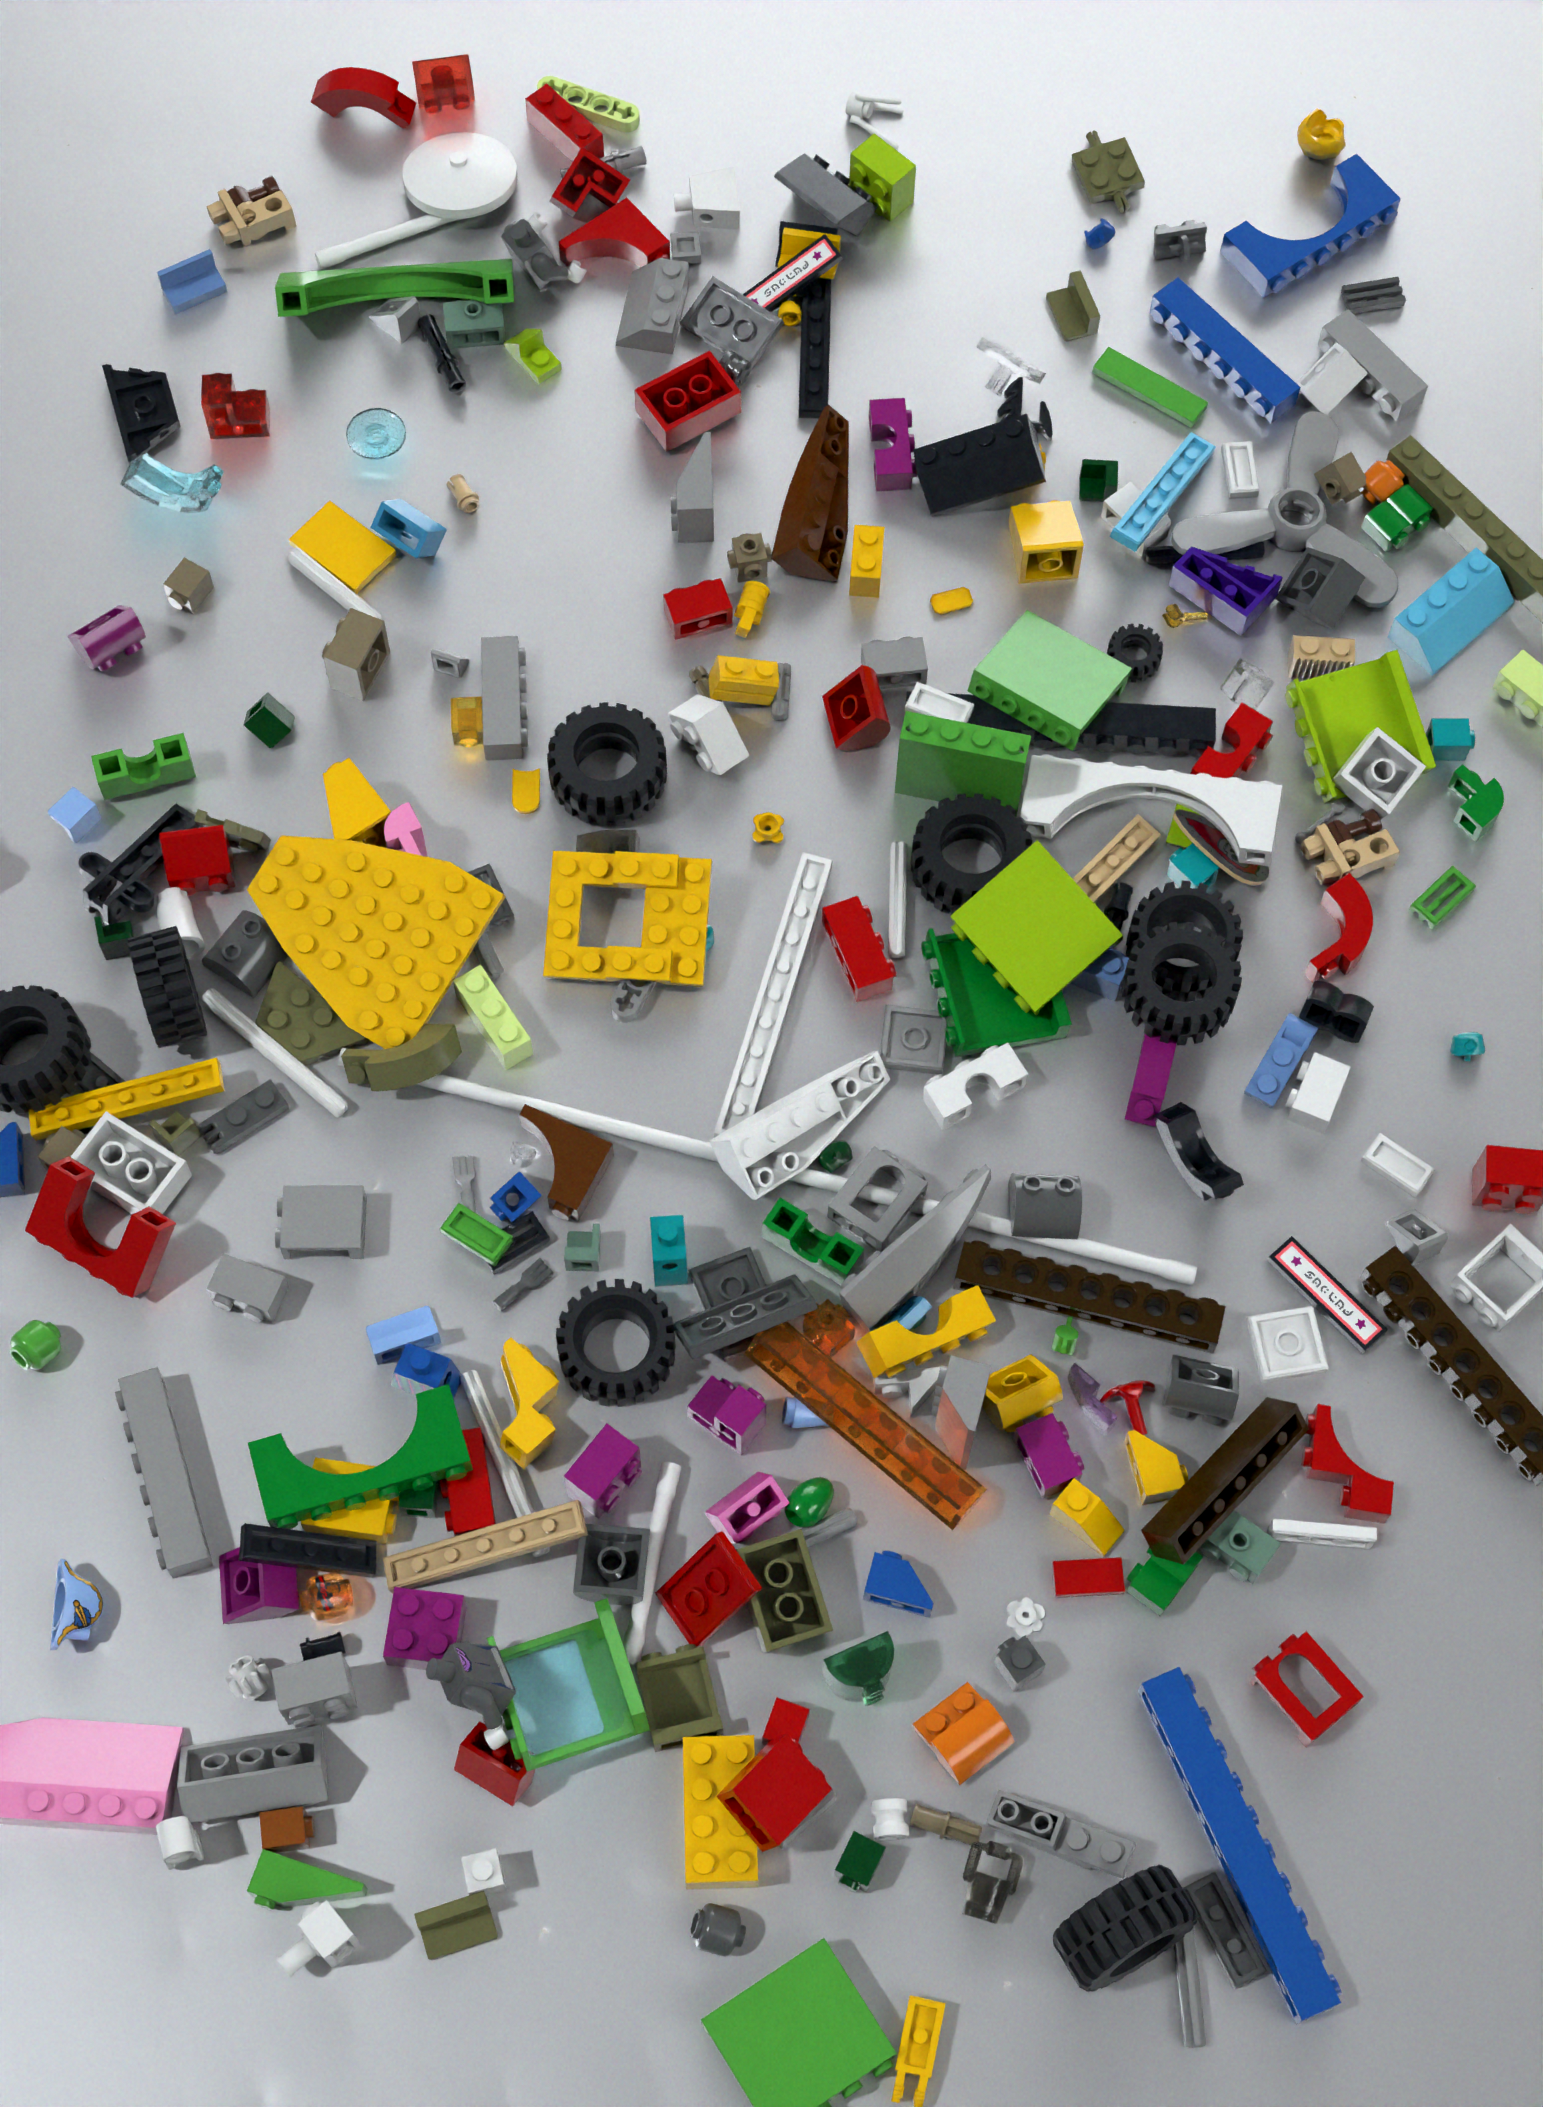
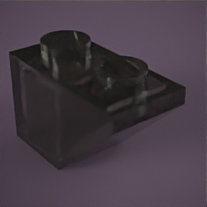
M604 829L577 835L576 852L615 854V851L639 852L640 837L636 830Z

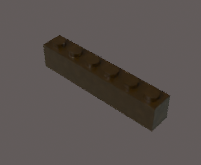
M1266 1397L1141 1529L1155 1557L1184 1565L1306 1434L1309 1428L1297 1403Z

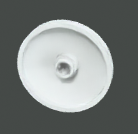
M465 132L441 135L422 143L408 156L402 172L404 190L409 200L428 214L448 219L477 217L497 209L513 194L517 185L516 161L506 146L491 137Z

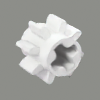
M247 1655L237 1659L230 1665L229 1671L231 1675L225 1679L235 1698L243 1695L245 1700H253L267 1691L268 1684L266 1681L271 1679L272 1676L263 1658L255 1661L252 1656Z

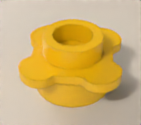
M767 812L757 814L753 818L755 832H753L752 838L755 842L772 841L773 843H780L783 840L781 826L784 824V819L782 816ZM770 827L771 830L767 831L765 828Z

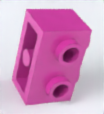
M756 1472L704 1513L718 1533L723 1531L731 1543L737 1544L751 1537L754 1530L763 1523L776 1518L780 1514V1510L790 1502L772 1475Z

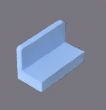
M424 1306L366 1327L377 1365L401 1357L407 1343L424 1349L441 1343L440 1335L429 1306Z

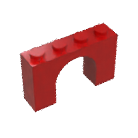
M70 1156L50 1164L25 1231L34 1236L39 1243L50 1246L61 1253L66 1260L75 1262L88 1270L93 1277L102 1279L112 1285L122 1295L133 1298L150 1289L176 1222L148 1206L131 1215L118 1248H107L99 1244L90 1235L83 1220V1204L95 1172Z

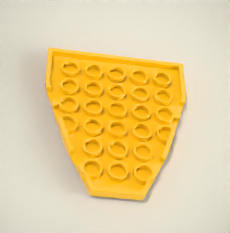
M285 835L279 837L247 888L248 893L283 950L349 1028L383 1049L393 1048L410 1041L428 1023L506 897L503 893L449 861L352 840Z

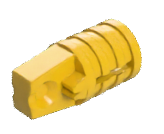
M758 581L745 582L741 598L734 613L735 617L740 618L735 631L736 635L746 638L752 624H760L767 598L770 595V589L765 584Z

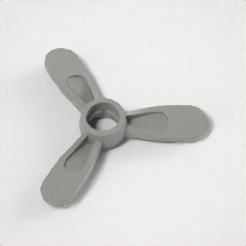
M1308 412L1303 414L1297 422L1288 456L1287 488L1279 491L1270 500L1267 509L1223 512L1185 519L1179 522L1172 532L1171 542L1173 548L1182 555L1191 546L1213 554H1220L1270 539L1277 547L1287 551H1302L1309 547L1342 558L1365 576L1359 591L1353 598L1370 608H1380L1388 605L1398 591V577L1392 568L1365 546L1326 523V508L1317 495L1321 485L1314 473L1332 463L1339 439V430L1335 421L1322 412ZM1289 510L1300 512L1308 517L1311 524L1304 526L1291 524L1283 519L1280 513Z

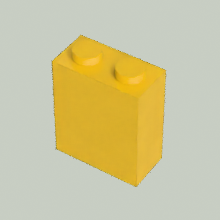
M315 1457L313 1469L331 1474H352L376 1467ZM399 1496L386 1501H381L379 1498L366 1502L364 1507L357 1510L347 1511L343 1508L333 1511L330 1517L323 1520L314 1521L312 1518L301 1521V1525L306 1532L373 1540L379 1544L386 1545L388 1534L393 1535L395 1531L397 1515L392 1513L395 1501L399 1502Z

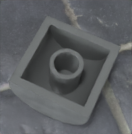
M243 910L202 958V964L254 998L271 978L276 964L279 961L283 963L288 955L281 947L266 920L253 912Z
M1012 1173L1010 1175L1008 1187L1012 1236L1078 1239L1082 1215V1188L1079 1176Z
M1172 1355L1163 1403L1164 1406L1170 1407L1169 1413L1180 1418L1188 1417L1189 1412L1202 1414V1420L1212 1425H1221L1223 1419L1231 1421L1239 1397V1369Z
M586 1524L588 1535L579 1538L573 1586L574 1595L591 1602L608 1598L609 1604L629 1605L643 1601L650 1529Z

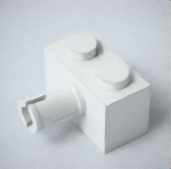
M327 1900L322 1904L317 1901L301 1914L303 1920L297 1924L304 1932L301 1934L303 1938L281 1957H278L277 1961L287 1974L292 1977L296 1971L316 1955L318 1957L322 1956L334 1968L362 1944Z

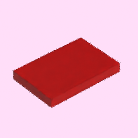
M721 1531L707 1541L655 1594L688 1643L695 1644L696 1648L708 1641L750 1601L762 1587L725 1533Z

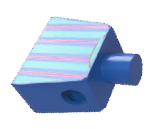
M407 1343L394 1370L391 1386L416 1395V1393L444 1386L446 1378L448 1380L445 1385L449 1384L454 1400L461 1384L460 1376L462 1374L450 1358Z

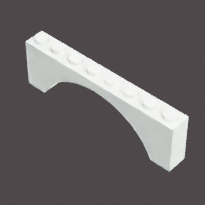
M1049 754L1041 756L1032 755L1020 817L1027 824L1026 831H1029L1033 837L1052 839L1059 829L1075 816L1106 802L1127 798L1158 799L1180 804L1205 817L1229 841L1239 863L1271 867L1281 806L1282 785H1276L1270 781H1244L1237 777L1218 778L1205 773L1196 775L1185 774L1172 769L1161 771L1149 769L1145 766H1120L1113 762L1095 763L1081 758H1074L1072 760L1062 759Z

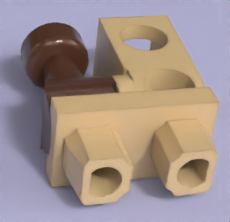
M273 176L263 179V186L248 191L241 186H233L234 188L228 191L226 189L217 192L219 201L207 206L209 217L214 225L224 220H229L228 223L218 226L225 245L240 240L245 247L252 244L251 240H259L267 233L283 226L286 230L297 227L292 207L282 190L279 189Z
M1374 809L1361 813L1360 820L1345 824L1340 820H1333V822L1328 824L1323 823L1317 826L1314 835L1302 841L1301 850L1306 859L1310 860L1320 855L1323 858L1324 862L1316 865L1314 870L1321 885L1334 881L1337 882L1348 873L1357 879L1381 867L1383 870L1393 867L1400 853L1388 830H1382L1381 820ZM1364 832L1370 835L1358 841L1354 839Z

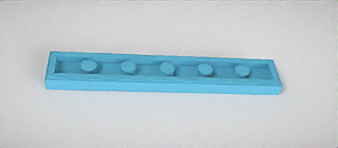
M1191 432L1113 528L1110 537L1136 552L1213 455L1216 446Z

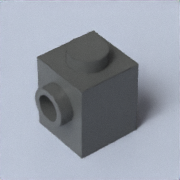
M1026 1635L1019 1640L1011 1637L997 1648L999 1653L996 1655L994 1665L1013 1692L1043 1673L1046 1664Z

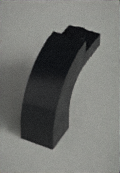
M1180 1102L1153 1115L1170 1158L1189 1187L1202 1200L1207 1201L1211 1198L1228 1197L1233 1194L1235 1189L1244 1185L1241 1174L1224 1164L1211 1149L1202 1131L1196 1111L1193 1108Z

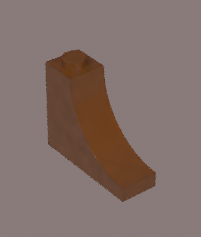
M525 1104L519 1114L521 1127L531 1132L544 1144L555 1166L553 1184L547 1196L549 1209H551L555 1216L563 1220L571 1218L579 1222L614 1157L613 1143Z

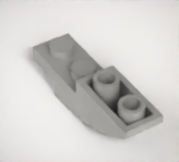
M998 1790L986 1822L988 1826L1039 1850L1089 1870L1094 1868L1122 1879L1125 1878L1136 1847L1134 1841L1067 1818L1065 1813Z

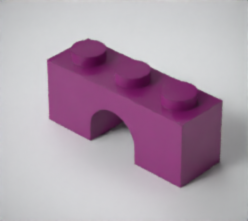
M905 398L869 400L868 418L871 442L884 441L892 445L887 449L874 450L876 491L911 490L912 478L917 477L915 459H911V452L915 449L914 434L908 433V428L912 427L911 409L906 410Z

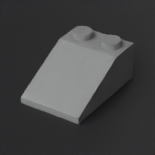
M704 432L676 483V496H670L672 531H678V543L714 542L711 432Z

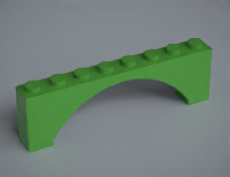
M512 259L280 273L275 285L278 317L308 315V313L360 301L411 296L463 298L485 302V304L514 302Z

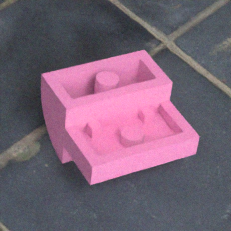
M410 803L402 804L394 809L386 819L384 836L387 848L427 857L422 827Z

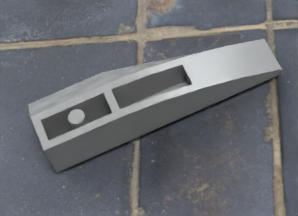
M984 1165L980 1170L977 1168L973 1169L964 1178L962 1185L955 1191H950L937 1206L898 1237L884 1251L880 1252L877 1250L865 1262L867 1267L858 1275L855 1273L851 1274L841 1284L842 1290L839 1294L843 1308L867 1333L879 1328L903 1304L914 1296L945 1261L976 1212L991 1180V1169L987 1165Z

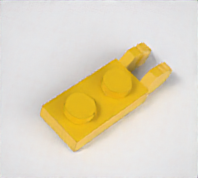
M912 1995L909 1996L894 2070L897 2071L891 2099L892 2102H900L904 2093L905 2074L919 2077L918 2086L915 2089L913 2098L914 2107L923 2106L927 2082L932 2076L946 2003Z

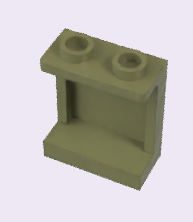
M688 1644L676 1648V1653L662 1656L661 1652L644 1655L641 1657L642 1661L635 1663L655 1752L682 1746L683 1737L724 1736L704 1647L696 1648L695 1644Z

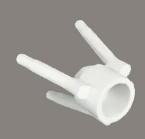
M852 92L848 97L845 113L851 115L850 122L861 126L871 134L875 133L894 149L899 148L897 143L862 119L865 117L869 118L873 108L903 114L904 110L902 108L886 105H900L902 103L901 99Z

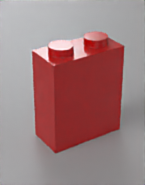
M786 1733L770 1740L716 1797L758 1848L764 1852L779 1846L832 1790V1787L827 1783L824 1773L814 1766L803 1754L801 1745Z

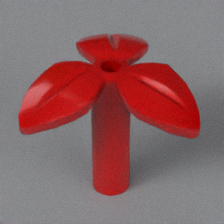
M1137 1380L1124 1385L1114 1386L1102 1396L1099 1404L1102 1406L1113 1397H1122L1125 1400L1132 1430L1142 1435L1148 1434L1138 1398L1143 1390L1155 1392V1384L1146 1380Z

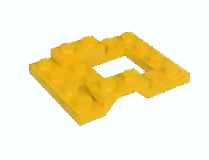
M553 851L543 970L544 978L605 982L640 980L667 985L704 987L712 859L679 857V854L615 851V854ZM584 886L645 889L641 947L608 946L607 948L579 946Z

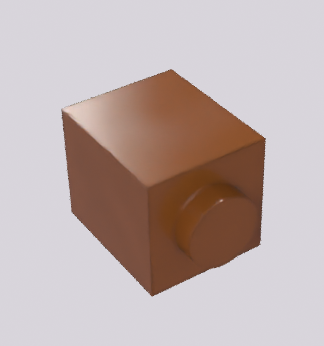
M303 1806L259 1812L262 1849L273 1853H281L310 1848L309 1838L315 1837L313 1816H307Z

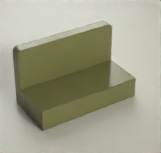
M1081 270L1069 274L1067 288L1048 292L1046 295V300L1066 342L1098 334L1100 313Z
M484 1891L414 1914L429 1960H435L489 1942L498 1937Z

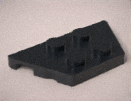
M105 364L102 365L127 459L129 463H132L180 428L179 418L165 372H145L141 369L130 367L128 371L114 370L112 365Z

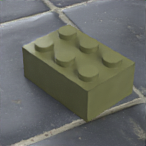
M802 1529L736 1549L762 1587L747 1602L762 1652H769L833 1631Z

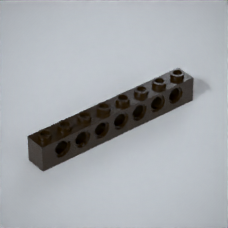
M977 1240L971 1243L964 1241L953 1289L965 1291L978 1285L984 1297L1064 1317L1070 1316L1076 1320L1211 1354L1214 1353L1218 1344L1226 1306L1219 1305L1216 1300L1202 1297L1194 1299L1186 1297L1185 1293L1179 1290L1168 1289L1162 1291L1154 1289L1151 1284L1143 1281L1130 1283L1120 1280L1117 1275L1111 1273L1098 1275L1088 1272L1086 1268L1079 1265H1069L1066 1267L1055 1264V1261L1047 1257H1036L1034 1259L1023 1256L1020 1251L1014 1249H1004L1002 1251L990 1248L989 1244ZM987 1265H994L1000 1270V1273L990 1275L983 1268ZM1026 1273L1032 1278V1281L1022 1283L1016 1278V1275ZM1058 1281L1064 1285L1065 1289L1054 1291L1049 1287L1048 1283ZM1090 1289L1097 1294V1298L1086 1299L1081 1294V1291ZM1118 1297L1125 1298L1130 1303V1306L1126 1308L1119 1307L1115 1304L1114 1299ZM1157 1306L1163 1314L1160 1316L1151 1315L1146 1307ZM1189 1314L1195 1319V1323L1186 1324L1181 1321L1179 1315Z
M1395 1245L1365 1267L1359 1278L1362 1281L1361 1285L1364 1291L1370 1297H1375L1383 1306V1311L1387 1318L1395 1324L1398 1323L1404 1330L1409 1344L1413 1348L1421 1350L1427 1357L1428 1365L1433 1372L1445 1378L1450 1384L1449 1388L1452 1394L1459 1401H1464L1472 1410V1416L1475 1421L1492 1433L1498 1448L1505 1454L1509 1453L1516 1461L1521 1475L1529 1481L1532 1480L1538 1486L1543 1482V1415ZM1396 1284L1400 1286L1404 1294L1394 1293L1389 1285ZM1411 1310L1423 1312L1426 1320L1416 1319L1412 1315ZM1440 1335L1447 1340L1448 1346L1437 1344L1433 1336ZM1456 1361L1465 1362L1469 1366L1470 1372H1463L1458 1369ZM1478 1387L1489 1389L1493 1398L1483 1397L1479 1393ZM1501 1413L1511 1415L1514 1418L1515 1424L1505 1423L1501 1418ZM1523 1440L1533 1441L1537 1445L1538 1451L1527 1449Z

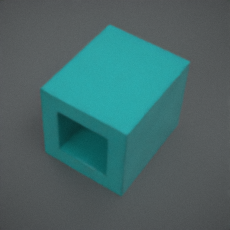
M1469 718L1431 719L1426 731V737L1434 761H1465L1470 749H1474L1475 732L1470 730Z
M1192 843L1186 849L1182 847L1177 849L1170 856V864L1166 875L1179 888L1182 880L1191 881L1190 888L1198 889L1199 883L1208 885L1207 888H1209L1216 881L1219 867Z

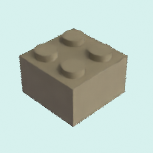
M350 608L345 618L342 617L339 620L335 637L332 642H327L322 652V659H324L326 675L328 676L331 689L364 701L391 653L384 620Z

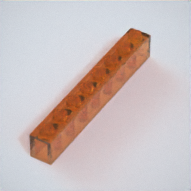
M786 1321L755 1335L744 1355L952 1531L973 1510L987 1489L831 1359L818 1346L806 1338L793 1325Z

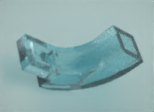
M144 453L131 460L120 485L157 506L179 512L198 513L208 510L213 497L217 495L222 486L220 479L224 471L214 464L198 473H182L163 465L149 454Z

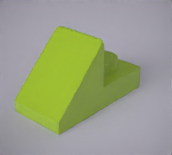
M526 328L503 343L507 351L538 385L562 370L561 362L545 346L541 329Z

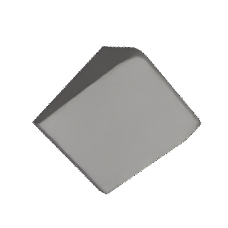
M432 649L431 651L434 670L462 678L469 663L468 658L444 650Z

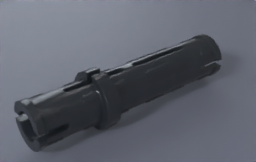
M431 314L422 316L418 320V326L436 361L435 367L438 373L443 375L450 392L457 393L462 391L466 387V381L458 368L459 361L457 357L451 354L435 317Z

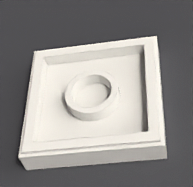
M1313 1306L1247 1317L1246 1322L1261 1383L1326 1373L1329 1368Z

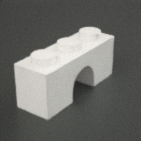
M1009 1043L1000 1047L994 1045L986 1049L981 1057L973 1061L965 1060L959 1063L954 1068V1071L945 1076L939 1074L926 1082V1086H924L922 1099L941 1129L944 1130L970 1116L972 1102L966 1094L970 1087L977 1085L985 1086L993 1092L999 1101L1025 1087L1028 1073Z

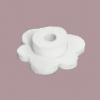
M1029 1597L1023 1598L1021 1602L1011 1601L1008 1604L1007 1613L1009 1617L1006 1623L1008 1627L1015 1628V1632L1019 1637L1025 1635L1028 1637L1032 1631L1038 1632L1042 1629V1622L1040 1620L1045 1616V1609L1042 1605L1033 1604L1032 1599ZM1027 1614L1028 1618H1024L1022 1615Z

